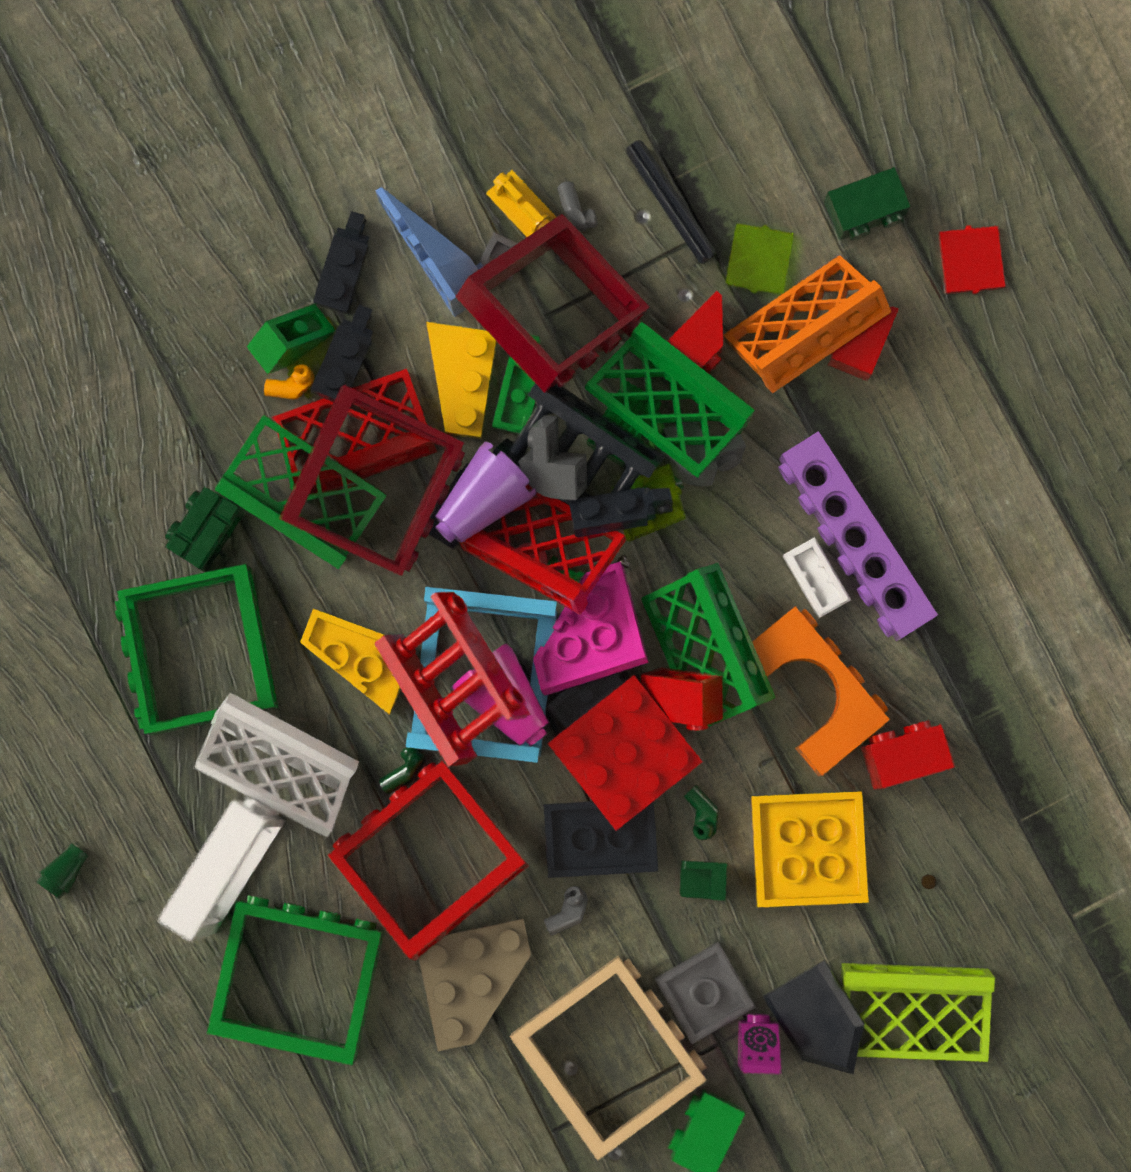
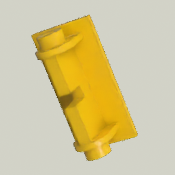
M513 170L507 175L504 172L499 174L493 181L495 185L486 193L526 237L556 218L551 210Z

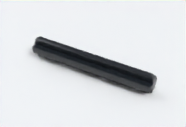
M637 140L626 148L627 156L698 262L704 264L712 260L716 256V250L644 142Z

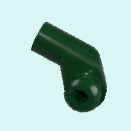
M695 785L683 797L696 810L692 831L697 839L703 841L715 835L718 827L719 809Z

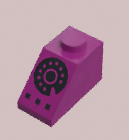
M747 1014V1020L738 1021V1066L742 1073L781 1074L779 1026L776 1021H769L770 1015Z

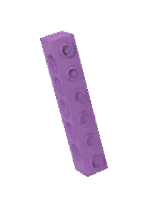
M819 431L783 453L779 459L782 465L778 467L782 477L788 485L794 483L801 494L798 497L799 503L808 515L814 514L821 524L817 529L828 546L834 544L841 555L837 558L839 565L847 576L853 574L860 585L857 588V592L868 607L873 605L878 612L880 618L877 619V623L883 633L888 638L893 636L898 641L938 616ZM811 469L819 470L824 476V484L821 486L810 485L806 480V472ZM832 499L840 501L844 507L843 515L833 517L828 514L825 507L826 502ZM848 530H857L862 534L864 542L861 547L855 548L846 542L845 534ZM869 560L878 561L883 567L882 577H870L865 570L866 562ZM895 590L901 594L903 604L900 609H893L887 605L885 601L887 591Z

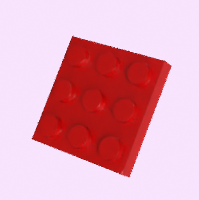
M634 675L547 743L616 831L703 762Z

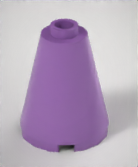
M484 442L479 447L435 516L439 522L436 529L449 542H452L454 539L459 542L465 541L536 495L535 488L527 490L525 487L530 480L503 452L495 456L489 451L494 446L489 442Z

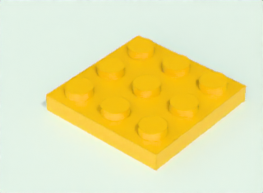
M862 791L751 796L757 907L869 903Z

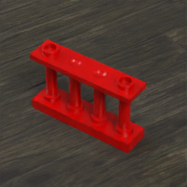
M435 592L430 597L439 611L407 637L404 634L383 635L374 645L447 766L452 767L468 764L477 757L472 747V740L504 716L507 721L525 719L530 713L524 705L525 699L522 693L513 687L467 613L468 608L465 601L455 592ZM447 623L457 642L424 668L415 654L416 648ZM466 654L476 673L445 698H442L434 685V679ZM485 685L495 704L464 729H461L453 716V710Z

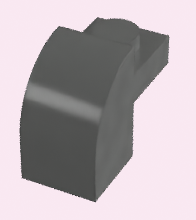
M543 416L529 430L528 446L531 450L519 460L520 470L530 480L529 486L532 489L535 488L539 494L555 499L577 500L587 489V454L559 452L558 417Z
M698 422L682 423L684 437H703ZM676 425L663 428L662 436L665 438L677 437ZM738 434L699 478L695 477L660 448L659 450L665 456L666 466L676 478L693 486H710L713 484L718 469L719 471H728L740 463L746 445L741 434ZM717 444L711 445V450H712ZM685 445L686 454L699 464L706 457L704 445Z

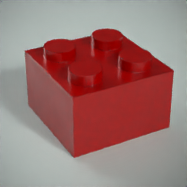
M930 720L903 727L905 735L896 737L893 730L869 737L870 745L861 747L873 789L886 788L955 768L942 724L932 727Z

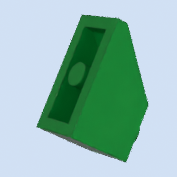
M311 304L267 320L247 345V348L268 375L293 365L331 337L336 330L317 305Z

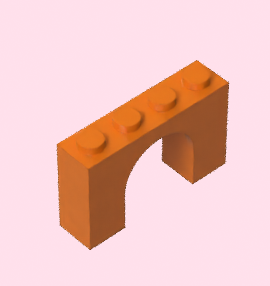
M795 606L753 640L752 643L767 677L786 663L804 661L815 664L823 669L832 680L836 692V703L831 717L822 727L795 748L819 777L823 776L887 723L890 719L885 713L889 709L877 694L874 693L870 696L862 687L865 680L852 665L847 668L838 658L842 653L837 645L829 637L823 640L815 630L818 624L806 609L800 612Z

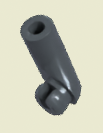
M570 181L561 183L557 190L562 208L574 226L580 231H587V228H595L598 225L595 210L587 209L582 211L574 183Z
M569 887L564 893L565 899L561 912L544 919L550 936L582 922L588 899L587 894L580 887Z

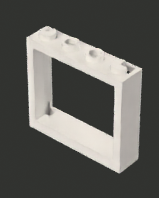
M246 798L245 801L233 800L158 921L190 941L216 934L286 820L278 816L279 812L253 798L251 800Z

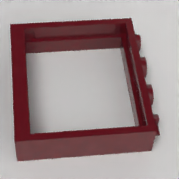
M563 214L468 276L456 295L460 303L544 393L556 384L560 388L565 386L576 375L575 370L579 367L583 371L588 369L599 358L598 353L602 350L606 354L611 352L622 341L621 336L624 334L631 337L633 330L641 323L640 319L650 308ZM550 249L566 263L619 320L559 365L490 292V290Z
M343 385L335 398L279 520L402 576L405 570L410 572L414 562L416 563L419 552L414 549L420 537L426 539L432 529L435 519L431 518L430 515L435 505L441 506L447 497L450 486L445 483L451 471L457 473L462 464L465 452L461 451L464 442ZM351 404L445 448L393 560L299 516Z

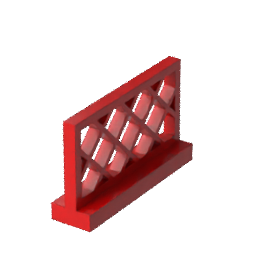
M407 368L352 388L379 402L396 408L402 413L405 412L417 417L418 421L427 424ZM404 381L407 392L401 404L384 397L389 386ZM323 398L273 416L272 419L282 426L296 419L307 423L300 437L307 441L313 427L321 429L323 423L317 421L322 410L332 407L334 402ZM410 399L414 409L407 407ZM351 404L347 414L364 422L356 437L341 431L338 432L337 437L352 443L346 455L336 457L328 453V456L364 479L436 453L437 450L434 443L412 432L405 433L396 429L397 425L393 423L387 425L373 419L374 414L370 412L366 416L352 410L353 404ZM370 424L386 431L380 443L371 445L362 441ZM285 438L286 447L290 446L289 443L295 445ZM358 446H360V447L363 448V449H360V450L356 451L357 448H358ZM302 449L288 452L292 472L298 471L296 460ZM334 469L319 472L322 492L343 486L341 474ZM299 476L293 477L294 485ZM346 478L347 484L353 483L351 480ZM316 481L309 494L318 493Z
M529 484L525 486L527 490L532 489ZM536 492L532 499L511 511L525 509L528 523L508 528L505 515L501 518L503 529L490 533L481 530L465 541L459 542L462 549L581 615L588 605L586 598L625 543L626 537L618 531L583 537H575V534L562 537L559 523L572 520L570 505ZM541 504L551 507L552 517L536 521L532 520L530 507ZM555 525L557 539L537 544L535 529ZM530 531L531 546L516 549L511 545L510 536ZM606 536L613 540L607 550L592 554L589 539ZM584 541L587 555L567 560L564 546ZM559 547L562 562L545 565L541 562L539 552ZM589 563L591 573L583 584L571 579L569 568ZM564 570L565 575L558 571Z

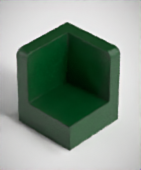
M681 860L680 896L725 901L727 863Z

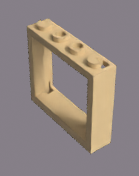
M616 956L510 1035L514 1044L597 1161L706 1081L702 1071L707 1067L695 1050L688 1054L680 1042L685 1038L682 1031L673 1019L666 1023L658 1010L664 1007L651 988L646 992L643 991L636 981L641 977V974L631 960L628 958L623 962L619 956ZM617 974L687 1071L689 1077L604 1139L531 1035L610 977Z

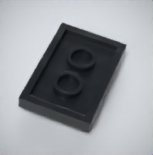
M593 801L544 804L548 878L658 872L654 801L617 831Z

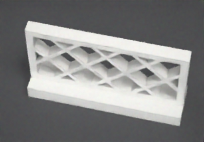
M229 693L214 714L211 729L194 768L315 832L328 837L332 832L349 780L356 772L359 761L238 696ZM220 729L237 737L238 740L227 742ZM254 747L269 754L271 758L260 760ZM243 748L250 762L238 764L231 750ZM221 752L228 766L221 767L209 761V755ZM286 764L301 771L303 775L293 777ZM276 766L282 779L271 781L265 767ZM254 770L261 784L255 785L247 781L243 772ZM319 781L336 791L325 794ZM308 783L315 797L304 799L297 785ZM287 787L294 801L287 802L281 799L276 789ZM319 804L326 816L325 821L315 817L309 806Z

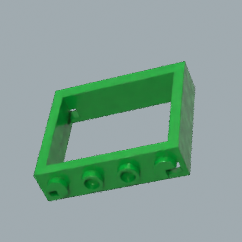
M247 564L117 591L119 600L115 601V614L118 622H123L125 636L121 637V647L125 658L130 657L132 671L127 674L128 683L132 694L137 693L139 707L134 709V714L138 720L139 729H143L144 734L156 735L209 724L212 722L214 714L218 709L159 721L137 603L234 582L258 701L249 703L264 711L279 709L252 569Z
M248 895L247 901H236L207 1034L353 1065L357 1059L384 931L376 929V922L356 918L355 924L340 921L341 914L320 910L319 916L305 914V907L296 904L284 903L283 909L268 906L270 899ZM247 915L368 941L345 1044L224 1018Z

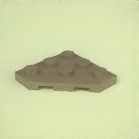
M524 918L447 934L419 958L438 1051L471 1045L478 1039L531 956Z

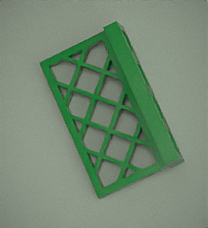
M643 322L633 330L631 337L586 383L584 388L697 478L701 476L738 434L743 432L755 411ZM631 351L642 360L643 369H624L623 358ZM616 365L618 366V370H612ZM644 377L646 392H627L625 378ZM651 377H664L670 382L671 391L653 392ZM604 378H619L621 393H608L598 384ZM679 399H692L698 404L699 413L681 414ZM647 400L649 415L634 414L629 409L628 401ZM654 400H672L674 414L656 415ZM707 421H720L730 430L725 436H709ZM682 422H701L703 437H684ZM657 423H676L677 437L665 438L658 433ZM717 444V445L711 450V445ZM685 445H704L706 457L699 464L686 454Z
M263 414L214 490L339 570L347 558L348 551L279 520L288 499L278 501L270 496L268 482L288 478L292 492L294 487L293 477L299 476L301 470L291 471L288 452L303 449L310 453L313 445ZM265 425L279 434L282 448L261 452L258 436ZM285 438L295 445L286 447ZM254 443L256 453L247 454ZM283 453L287 473L266 477L262 457ZM327 455L324 462L326 465H323L320 471L334 469L340 473L344 488L322 492L318 474L316 479L318 493L309 494L307 500L320 499L323 518L308 521L315 524L325 523L326 529L331 531L329 522L350 518L353 532L348 539L356 542L387 494ZM257 458L262 478L247 481L234 472L241 461ZM346 478H348L357 485L348 487ZM263 483L264 491L256 487L255 484ZM365 489L376 497L368 509L353 511L349 492ZM345 493L349 512L328 517L324 497ZM364 515L356 526L354 517Z
M719 563L698 568L688 573L687 576L641 598L670 669L686 671L688 664L700 669V673L722 676L723 708L728 711L723 712L722 720L709 724L708 727L776 698ZM689 583L692 584L697 596L695 605L683 600L686 585ZM662 597L672 602L668 618L660 614L655 600ZM680 607L693 613L689 628L676 622ZM701 617L708 621L712 631L710 639L697 633ZM674 630L687 636L683 651L674 647L671 640ZM694 640L707 647L703 662L690 656ZM715 651L722 654L726 668L724 673L711 666ZM729 685L736 688L742 705L736 706L725 700Z

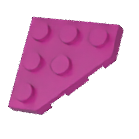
M621 562L608 566L586 598L588 605L581 615L564 607L552 627L554 631L544 647L540 646L533 657L540 690L544 696L649 663L626 573ZM591 571L586 572L580 584L584 583Z

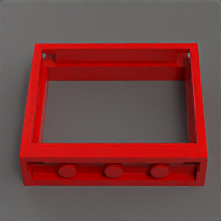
M443 761L437 765L435 762H432L424 767L417 775L419 777L417 782L409 788L405 785L395 791L389 798L391 803L382 811L375 809L366 815L361 821L363 826L353 835L346 833L332 845L334 850L328 854V857L407 957L414 961L419 959L428 949L437 944L529 867L518 851ZM443 779L507 859L410 939L346 858Z

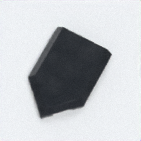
M826 960L821 961L763 996L803 1061L854 1074L865 1023Z

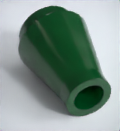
M71 843L64 852L39 872L41 876L36 883L60 900L64 893L69 894L89 855Z

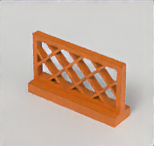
M839 255L723 334V336L738 355L762 378L765 386L773 394L891 313V309L882 286L875 280L869 282ZM838 271L844 272L843 280L828 281V278ZM848 290H858L846 298ZM839 291L837 299L822 300L824 292ZM806 293H815L813 301H798ZM829 310L828 312L817 318L818 311ZM810 311L807 319L793 320L795 312ZM786 313L783 321L769 322L770 318L775 314ZM800 330L787 339L789 331ZM780 331L778 340H763L766 332ZM748 333H756L754 341H738ZM760 351H769L757 360Z

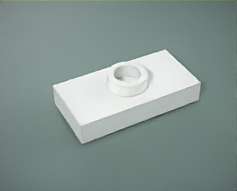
M815 537L783 555L784 560L818 619L851 601Z

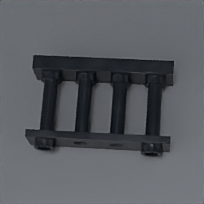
M536 383L533 385L528 396L535 400L537 406L515 442H512L506 438L493 451V454L496 456L503 452L520 469L519 460L528 453L526 450L529 447L528 434L530 428L543 416L554 413L563 419L566 425L565 430L558 439L559 452H568L579 434H585L595 441L596 449L587 461V488L608 455L614 454L624 461L627 467L611 493L629 490L639 475L650 478L665 459V456L564 387L560 388L556 384L544 393ZM584 491L579 498L588 497L591 495ZM560 499L561 501L569 505V500Z

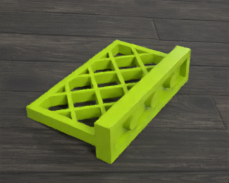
M856 963L841 964L842 988L849 999L851 991H866L875 1000L860 1014L865 1023L864 1028L873 1038L863 1047H859L857 1057L988 1062L992 992H994L995 977L989 969ZM874 992H884V993H883L881 996L878 997ZM893 993H904L911 1000V1003L895 1016L883 1002ZM911 993H920V995L915 999ZM931 994H941L949 1004L932 1017L921 1003ZM948 995H958V996L955 997V998L952 1000ZM968 995L982 996V1009L971 1019L957 1006ZM880 1006L893 1020L876 1033L864 1019ZM917 1007L929 1022L913 1035L901 1021ZM955 1009L966 1023L950 1036L938 1022ZM980 1019L981 1030L975 1025ZM898 1025L910 1039L900 1048H890L882 1038ZM935 1026L947 1040L936 1050L926 1049L919 1039ZM972 1028L980 1036V1051H964L956 1041ZM878 1042L882 1047L873 1046ZM914 1044H916L920 1049H910V1048H911ZM952 1045H953V1047L956 1049V1050H947V1049H948L950 1046H952Z

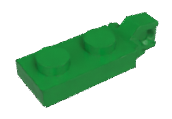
M531 335L540 344V337ZM512 357L508 359L492 428L519 435L535 408V400L528 396L535 382Z

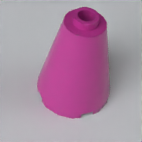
M506 643L492 653L513 687L522 693L525 699L524 705L530 715L525 719L507 721L503 716L493 725L519 746L527 742L531 747L547 734L544 727L548 724V721L513 648ZM475 668L473 670L470 669L466 674H464L451 687V689L455 690L458 686H460L463 682H465L468 678L475 674ZM485 685L464 701L480 715L495 704Z

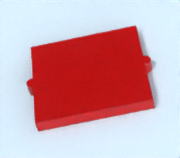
M967 225L965 229L941 231L938 233L946 294L972 292V294L976 295L982 290L1005 288L998 226L972 228L970 225Z

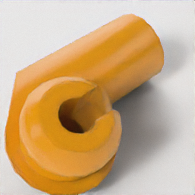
M299 364L293 368L294 372L285 381L266 379L264 395L284 399H298L312 386L314 373L309 366Z

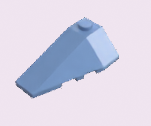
M380 187L375 190L379 202L453 316L455 317L465 311L466 308L456 298V295L467 277L482 268L483 265L479 263L475 266L470 256L384 188Z

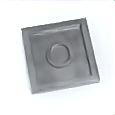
M719 942L655 978L691 1044L756 1008Z

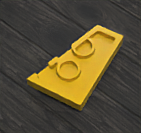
M426 322L445 433L447 435L482 439L497 341L486 330Z
M313 609L300 643L391 715L401 688L374 645L383 634Z

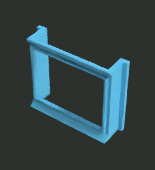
M425 587L424 602L427 604L425 621L439 611L431 599V595L435 592H455L465 601L468 612L538 619L534 656L540 646H545L554 631L552 627L558 615L556 601ZM439 630L422 643L420 662L424 668L436 659ZM533 660L530 686L546 716L548 695L544 696L540 690ZM414 711L411 733L407 732L406 747L438 751ZM543 738L531 747L527 742L519 746L518 744L474 739L472 740V747L477 756L538 763V757H541Z

